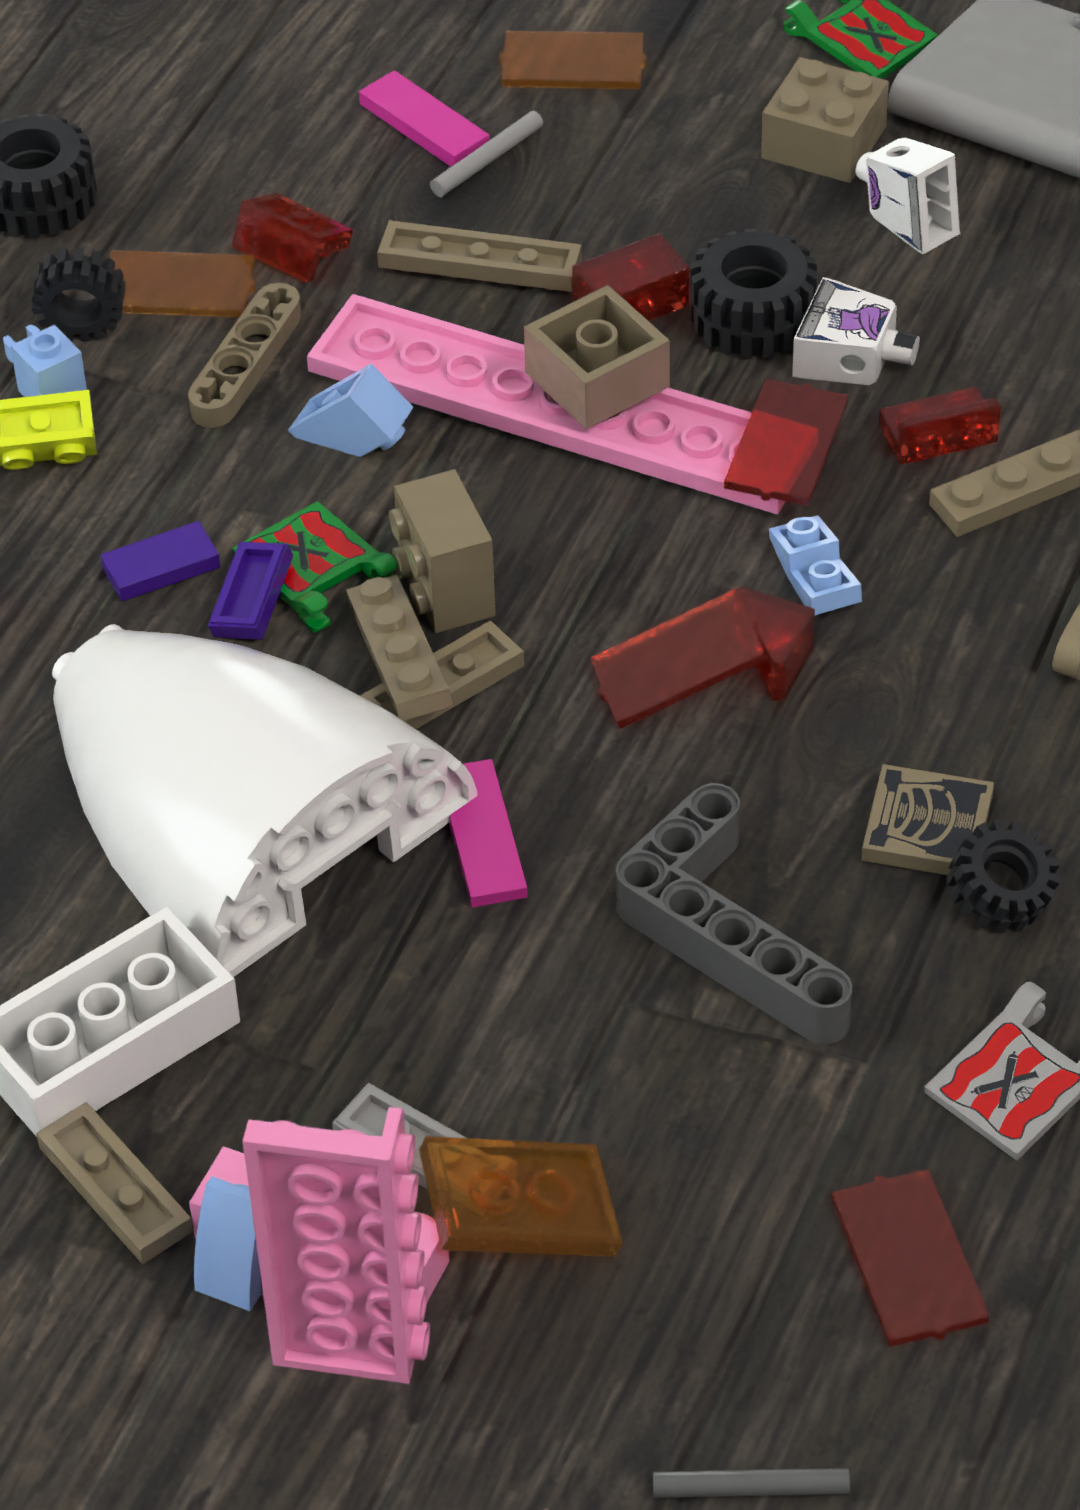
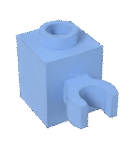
M34 325L26 326L27 338L17 343L9 335L3 337L6 357L10 362L14 363L18 391L24 397L87 390L81 351L56 325L42 331Z

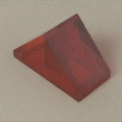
M745 587L733 590L732 628L773 701L784 699L813 648L815 609Z

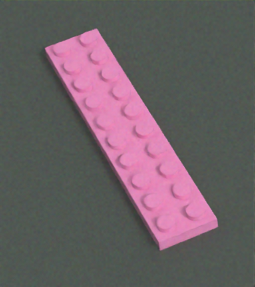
M355 294L351 295L307 355L309 372L341 381L372 363L410 403L777 515L818 448V432L671 388H666L618 414L585 429L525 373V345Z

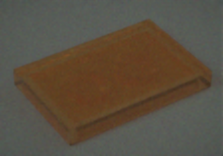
M425 1136L419 1148V1153L442 1250L616 1256L623 1243L595 1144Z

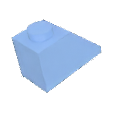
M371 363L311 397L288 431L297 439L361 457L378 447L383 451L392 447L404 434L405 428L402 424L413 409V406Z

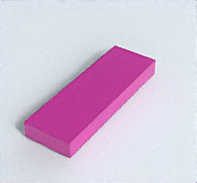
M395 70L359 91L360 105L450 167L490 140L488 133Z
M488 759L464 763L463 765L473 778L478 796L449 815V826L471 908L527 898V885L493 761Z

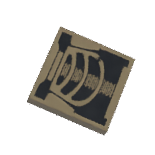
M882 764L862 846L861 861L948 875L951 871L948 869L951 860L969 832L973 833L976 826L984 822L987 825L994 782Z

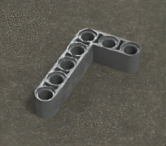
M710 783L700 786L623 855L616 864L615 885L616 911L618 916L632 928L805 1039L824 1045L839 1042L845 1038L850 1030L853 985L849 976L836 966L702 883L739 845L740 799L731 787L724 784Z

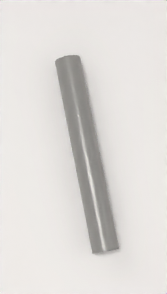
M536 111L529 112L431 180L430 187L433 193L438 197L446 195L543 126L542 117Z

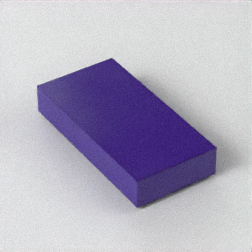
M200 521L100 554L102 568L121 602L220 568L219 554Z
M239 542L208 623L213 637L263 640L294 556L288 544Z

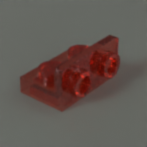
M275 193L241 202L232 244L234 248L303 282H309L315 279L320 257H326L330 252L349 248L353 229Z
M972 387L881 408L879 410V426L900 465L998 442L1001 406L995 398L984 400L977 387Z

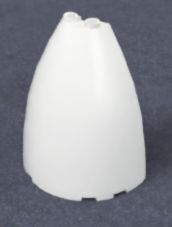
M113 624L105 627L98 635L89 639L75 652L62 655L52 670V676L57 680L53 700L65 757L83 811L112 867L150 916L168 907L233 977L306 926L301 888L376 835L379 851L392 862L397 861L450 823L449 815L478 796L471 774L459 760L439 744L391 712L305 666L245 646L182 634L123 630L120 626Z

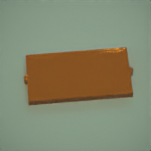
M506 31L504 52L499 54V63L503 65L502 87L641 89L642 67L647 65V57L642 54L643 33Z
M111 250L110 258L115 261L114 270L121 268L124 274L123 281H126L122 313L240 317L248 305L249 294L255 291V282L253 280L256 263L255 255Z

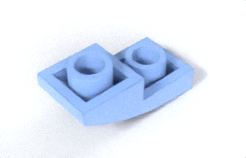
M818 515L798 517L791 520L788 524L769 529L770 540L793 588L812 616L862 602L860 582L840 559L839 540Z
M211 1176L205 1186L196 1235L194 1257L195 1291L251 1311L262 1291L249 1186L232 1184Z

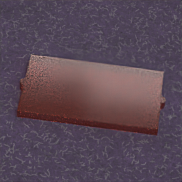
M765 379L724 480V489L758 495L764 501H769L773 498L809 506L847 407L848 395L812 388V385L809 383L800 386Z
M731 590L591 657V662L601 684L598 693L602 700L608 701L616 723L621 729L767 660L768 658L755 632L758 628V623L754 616H748L737 590Z
M928 1169L885 1179L883 1176H876L872 1183L832 1192L831 1200L889 1347L932 1336L936 1340H942L948 1332L989 1322L988 1311Z

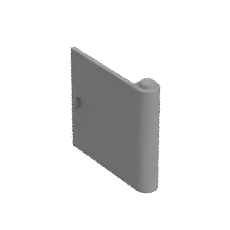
M977 0L897 74L889 92L887 105L889 113L1080 178V14L1037 0Z

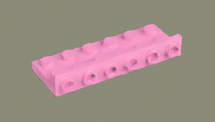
M389 1107L382 1137L366 1135L352 1129L334 1131L303 1127L289 1121L265 1122L249 1119L243 1138V1149L273 1365L409 1384L415 1360L424 1361L426 1358L430 1339V1323L423 1322L427 1305V1287L420 1286L425 1255L424 1250L417 1249L422 1217L421 1213L414 1212L419 1184L418 1174L411 1173L415 1155V1135L405 1133L403 1108Z

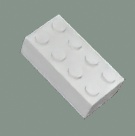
M168 907L163 908L0 1005L1 1097L36 1137L37 1132L85 1102L94 1111H97L240 1023L235 978Z

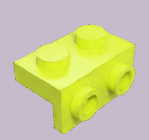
M89 390L0 400V466L9 470H21L31 467L34 462L55 460L61 464H73L83 461L86 456L97 455Z

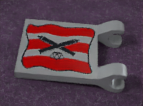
M1032 982L1024 983L1014 994L1003 1012L924 1086L925 1094L1016 1161L1080 1099V1060L1076 1064L1027 1029L1041 1020L1046 1011V1007L1042 1003L1046 997V992Z

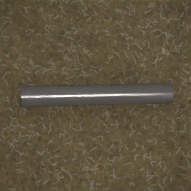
M849 1468L653 1472V1498L850 1494Z

